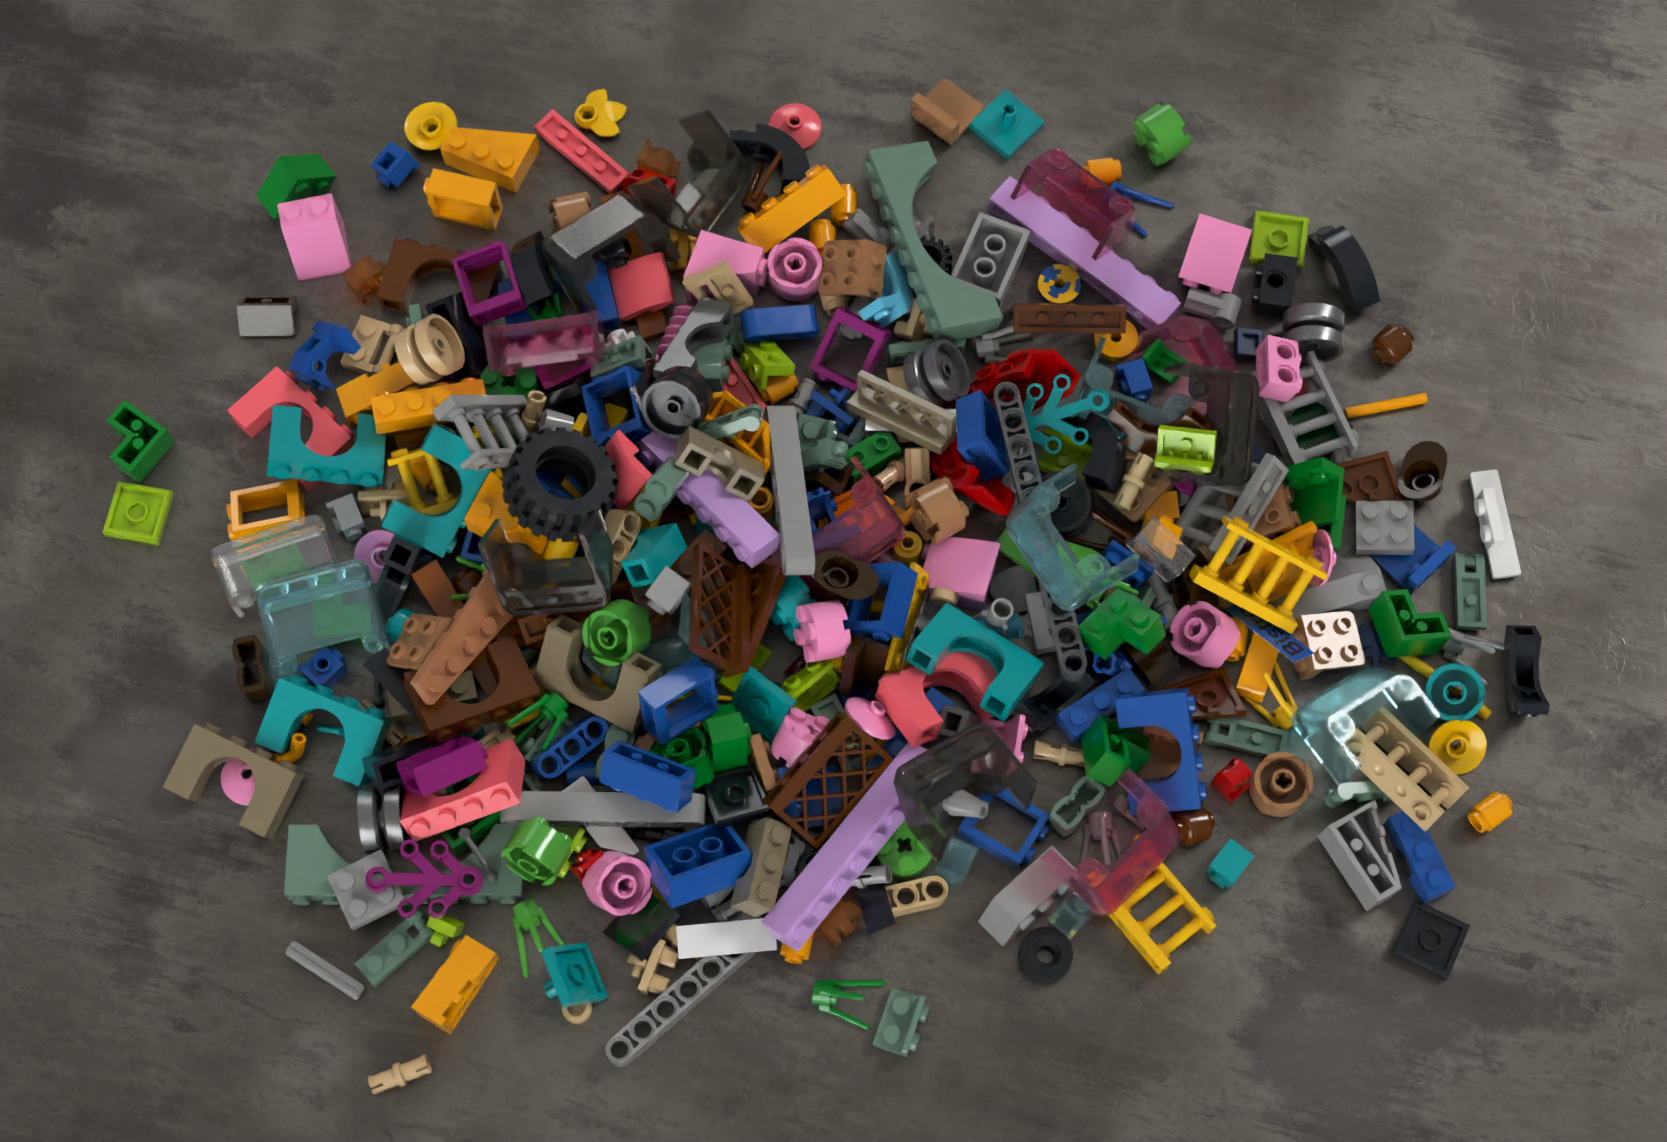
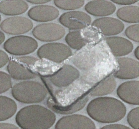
M319 515L306 516L216 546L210 551L227 600L239 618L245 616L243 608L251 606L253 601L257 599L258 591L309 574L320 581L331 580L338 574L343 583L348 581L336 541L323 518Z

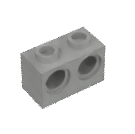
M665 566L645 594L650 599L647 604L662 616L665 612L672 615L691 590V584Z

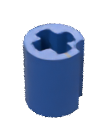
M597 761L578 762L566 769L567 784L571 785L584 776L590 785H599L596 776Z

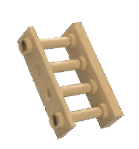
M1384 706L1362 727L1366 732L1365 735L1356 728L1338 747L1347 758L1424 831H1427L1445 812L1439 806L1440 804L1448 810L1470 788ZM1376 741L1388 753V755H1385L1374 744V742ZM1398 762L1410 775L1407 776L1395 763ZM1420 783L1432 796L1429 797L1417 784Z

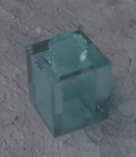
M1078 887L1059 905L1048 921L1071 940L1087 925L1100 909V906Z

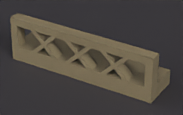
M864 370L857 374V391L847 401V410L939 455H942L956 438V414ZM867 384L872 385L876 391L868 388ZM890 395L896 397L899 402L893 400ZM914 406L919 408L922 413L917 412ZM938 418L947 421V426L942 424Z

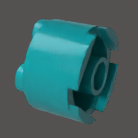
M797 575L786 576L770 616L771 621L776 626L781 623L784 634L791 642L795 640V628H800V623L796 617V606L818 602L816 598L812 600L808 593L810 591L809 588Z
M1450 663L1437 668L1430 675L1425 687V697L1429 708L1439 718L1447 721H1463L1470 719L1481 709L1485 698V688L1481 677L1472 668L1459 663ZM1450 685L1453 687L1460 685L1463 688L1460 691L1462 698L1459 700L1455 697L1449 699L1447 695L1450 692L1447 688Z

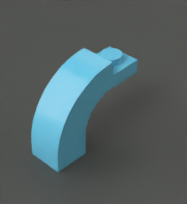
M897 252L886 254L882 296L859 311L863 321L875 319L883 328L906 314L911 309L913 303V290L908 284V274L905 267L900 264Z

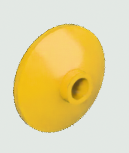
M427 102L417 106L409 113L405 120L404 131L409 142L415 147L423 150H434L441 148L451 128L457 127V118L453 110L447 105L439 102Z
M1450 720L1443 723L1433 732L1428 744V749L1456 775L1467 773L1476 768L1483 760L1487 748L1486 737L1483 731L1469 720ZM1454 740H1459L1457 746L1450 747Z

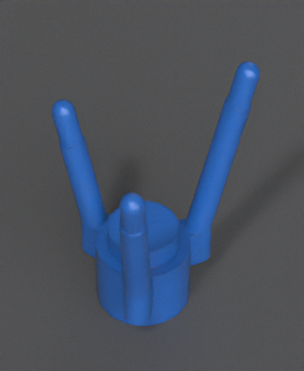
M1117 181L1111 184L1105 200L1111 202L1109 209L1118 213L1143 237H1147V232L1120 208L1121 206L1127 207L1132 197L1168 208L1174 207L1173 203L1133 190Z

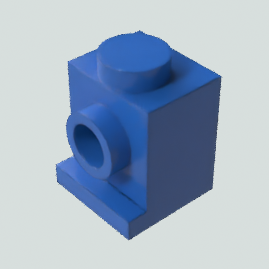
M390 141L370 166L378 173L376 178L382 184L389 187L392 183L398 187L413 168L418 169L420 165L407 151Z
M1143 358L1116 365L1114 379L1115 381L1118 380L1120 393L1122 396L1126 395L1128 403L1140 405L1150 399L1153 387Z
M325 646L304 666L301 665L298 668L315 688L317 685L331 688L348 672L343 664L346 660L345 657L334 647L329 651ZM326 662H328V666L326 668L320 669Z

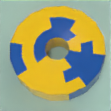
M1063 264L1051 265L1045 268L1039 276L1037 283L1038 295L1043 302L1048 304H1073L1081 290L1080 277L1070 266ZM1060 283V284H1062L1064 287H1063V288H1056V287H1055V284Z

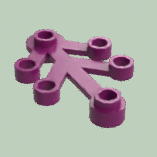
M405 840L400 847L401 856L404 859L410 860L422 873H388L383 867H373L367 872L365 878L366 887L374 893L383 892L389 885L422 886L410 898L402 899L399 902L398 913L403 918L412 917L416 909L439 887H452L441 899H434L430 902L428 913L434 919L442 918L446 914V910L462 895L472 896L477 894L481 890L484 881L482 873L473 866L463 867L448 852L449 847L447 843L441 840L435 841L431 845L430 854L433 859L441 860L452 874H441L418 851V844L414 840ZM411 845L415 851L412 854H407L404 852V847ZM442 846L445 852L442 855H437L434 852V848ZM374 874H381L384 879L379 883L372 880ZM471 876L474 879V883L467 885L463 882V878ZM404 904H410L413 910L405 913L401 907ZM439 904L443 907V911L441 913H434L432 907Z

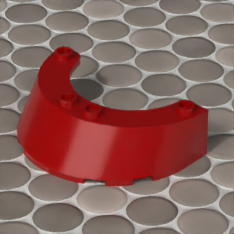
M1027 349L1008 354L1007 360L997 365L992 362L975 374L977 379L970 384V390L967 395L981 390L994 406V390L996 386L1002 382H1011L1017 386L1023 404L1027 397L1026 391L1028 386L1033 383H1039L1044 388V395L1036 401L1033 412L1046 404L1054 388L1053 381L1057 375L1066 374L1071 379V385L1064 391L1061 399L1073 393L1081 376L1056 349ZM1060 377L1057 380V385L1060 388H1065L1067 380L1064 377ZM1037 386L1031 388V395L1038 397L1041 393L1040 389ZM1007 394L999 399L1002 402H1010L1014 398ZM956 400L950 401L945 409H956ZM1015 422L1013 428H1016L1019 422ZM957 432L956 438L942 455L933 452V456L930 457V463L933 472L940 480L944 477L948 478L955 492L993 513L1003 516L1008 515L1015 501V493L1010 488L1004 486L999 477L987 482L982 480L978 475L980 471L973 465H970L957 448Z

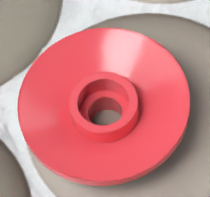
M792 103L780 107L773 113L768 125L790 135L799 143L803 150L812 147L818 141L821 134V121L818 114L804 104ZM793 121L799 122L798 125H792L790 123Z

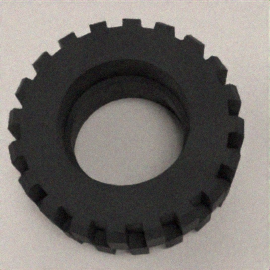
M556 427L555 431H551V428L540 429L539 434L533 432L526 436L525 441H521L512 454L502 481V488L504 489L502 495L504 502L509 504L507 510L513 518L517 516L519 519L517 523L523 529L528 527L532 530L531 534L537 537L540 535L546 536V540L556 542L557 538H562V542L573 541L575 536L577 539L587 537L589 532H595L600 527L602 521L605 520L617 495L618 488L616 486L619 480L617 472H614L616 466L613 459L607 458V450L602 445L598 447L595 444L596 440L591 436L586 438L578 430L573 429L572 432H569L564 427ZM545 470L564 472L579 483L584 496L577 499L556 497L541 486L536 474Z

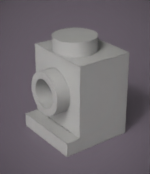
M352 493L326 503L337 532H343L347 541L358 540L364 533L369 532Z

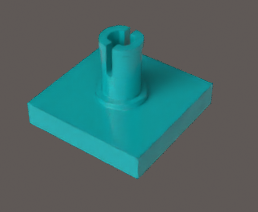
M1007 89L970 122V129L1008 161L1045 126V121Z
M750 667L749 671L744 673L730 703L734 704L736 712L742 714L743 721L749 723L752 731L756 734L760 733L761 738L772 744L785 716L794 708L797 701L779 688L781 683L771 682L753 667Z
M587 942L548 947L541 952L551 977L550 980H546L543 983V988L547 989L551 986L552 988L545 991L546 995L553 999L558 996L563 1008L601 1002L608 997Z

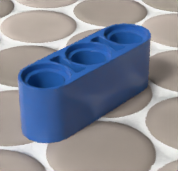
M814 305L757 308L746 310L739 314L745 342L808 338L820 333Z
M585 716L579 719L553 739L546 751L541 749L534 754L530 761L532 772L542 778H554L560 775L605 739L608 732L607 722L597 716ZM590 722H594L597 727L596 734L593 737H590L587 733V726ZM571 739L574 743V750L568 755L564 750V745L567 740ZM549 757L552 766L545 773L541 768V763L544 758Z

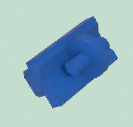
M834 388L831 389L828 395L835 399L833 403L814 390L810 396L813 401L806 412L808 415L823 419L828 411L835 415L833 421H835L838 437L847 432L850 426L854 429L859 422L841 410L843 406L847 408V401L851 396L849 389L845 388L840 393Z
M1114 540L1110 542L1096 560V563L1100 565V571L1108 576H1116L1123 582L1130 584L1131 588L1137 591L1154 572L1152 566L1136 556V549L1132 547L1130 550H1127Z

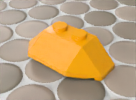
M728 391L713 393V405L710 413L702 423L746 406ZM761 419L760 426L756 431L751 432L743 429L732 438L724 439L722 437L717 439L762 462L764 476L772 466L770 424Z

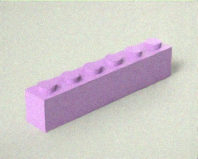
M654 431L641 439L640 458L647 467L651 466L656 471L667 458L674 457V447L679 439L666 438ZM704 470L700 477L689 472L686 481L677 490L679 499L696 512L701 522L707 523L714 530L721 542H726L733 549L734 554L740 561H745L753 568L778 550L780 534L745 499L725 490L724 482L719 476L709 470Z

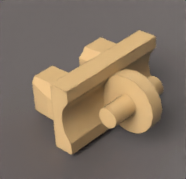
M913 297L912 307L905 314L910 316L909 321L898 320L894 328L898 338L908 340L909 342L922 341L924 335H930L926 327L924 313L918 308L917 297Z
M403 481L394 482L391 490H382L381 487L372 486L365 487L364 491H358V501L361 505L362 516L380 517L382 521L393 498L410 506L411 504Z
M662 939L653 948L648 961L646 960L647 956L643 961H640L633 955L628 957L627 961L634 965L631 976L639 978L642 969H645L638 986L640 994L649 996V993L661 995L669 987L670 979L657 975L660 965L675 970L679 961L678 952L668 947L666 941Z

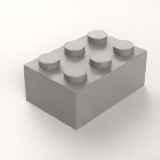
M979 212L951 277L973 289L993 294L1001 309L1028 247L1030 230Z

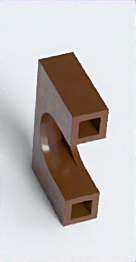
M395 239L376 296L380 307L407 314L408 306L411 303L418 282L427 274L435 271H449L456 274L452 259L459 257L465 251L457 250L455 252L446 250L436 244L427 246L419 244L412 239ZM500 262L468 273L477 303L497 295V283L501 282L503 275ZM488 323L478 326L477 329L486 331Z
M707 529L692 542L670 567L671 570L690 584L692 583L694 545L700 543L728 560L727 546ZM703 557V563L708 571L710 568ZM711 574L710 577L714 583L715 579L713 577V574ZM644 594L635 604L644 607L649 613L648 621L651 628V637L648 645L653 649L670 631L672 615L665 612L662 616L647 604L650 599Z
M514 635L486 646V660L496 679L498 688L485 701L475 704L460 703L450 698L444 692L433 705H426L410 683L418 670L404 673V688L430 745L437 742H448L454 736L465 732H476L482 726L490 723L504 722L510 716L522 712L540 699V690Z

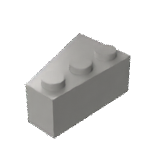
M1376 800L1332 823L1317 836L1366 912L1388 900L1402 889L1392 853L1388 852L1384 839L1386 835L1384 827L1380 825Z
M1051 846L992 899L978 922L1004 946L1019 930L1022 929L1024 931L1036 919L1034 916L1039 911L1044 913L1054 903L1053 897L1057 893L1062 896L1074 884L1071 879L1077 870Z

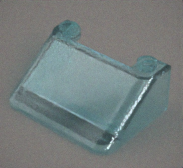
M351 559L267 581L259 585L256 590V601L277 680L281 677H290L291 674H295L298 669L296 654L360 637L363 647L371 653H378L384 647L390 651L387 622L368 565L360 559Z

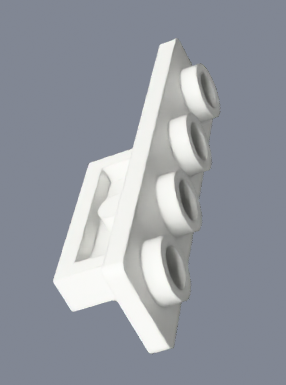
M1494 469L1472 472L1469 475L1474 496V510L1479 518L1480 536L1485 544L1492 578L1500 579L1519 576L1521 569L1498 471Z

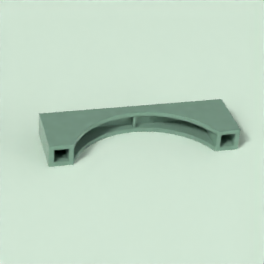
M923 141L869 150L865 162L862 164L863 174L870 182L872 196L875 200L877 199L881 218L887 223L890 240L896 245L899 262L905 267L908 274V284L915 291L918 308L920 311H923L927 330L933 335L935 342L943 339L953 341L997 331L1003 315L994 295L973 289L954 279L941 269L923 247L914 227L912 217L913 196L925 182L931 179L937 164L929 142Z
M494 824L489 835L478 847L490 868L498 873L496 881L491 882L487 879V873L474 853L460 862L463 867L473 866L482 873L484 881L481 890L477 894L472 896L462 895L453 904H458V900H470L471 904H487L488 900H499L501 904H516L517 900H525L526 880L512 872L506 865L507 857L504 856L502 858L501 856L504 847L517 826ZM289 825L284 895L296 905H309L311 900H322V904L338 905L339 902L327 876L350 864L334 851L319 825ZM449 869L441 872V874H452ZM465 876L463 882L471 885L474 883V879L471 876ZM400 886V889L405 898H410L422 886ZM439 887L421 905L428 904L429 900L441 899L452 887Z

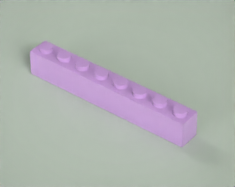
M1009 176L990 197L988 211L1003 221L1030 230L1029 241L1059 264L1073 268L1078 273L1080 280L1111 303L1126 305V314L1158 337L1178 315L1181 302L1172 292L1160 288L1152 277L1140 273L1129 260L1121 259L1109 245L1101 244L1094 239L1086 228L1078 227L1067 214L1055 210L1044 197L1037 196L1031 192L1024 182L1016 181Z
M909 742L904 746L775 904L774 910L770 911L761 921L774 938L795 951H799L943 773L945 768L933 752L921 746L912 748Z

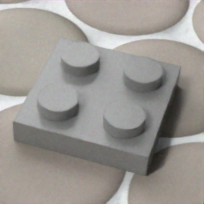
M1413 500L1356 501V555H1414Z
M381 849L327 876L353 931L398 909L399 902L405 899L400 886L389 885L386 890L380 893H374L366 887V874L371 868L383 867L388 873H393ZM378 873L372 876V880L377 883L384 879Z

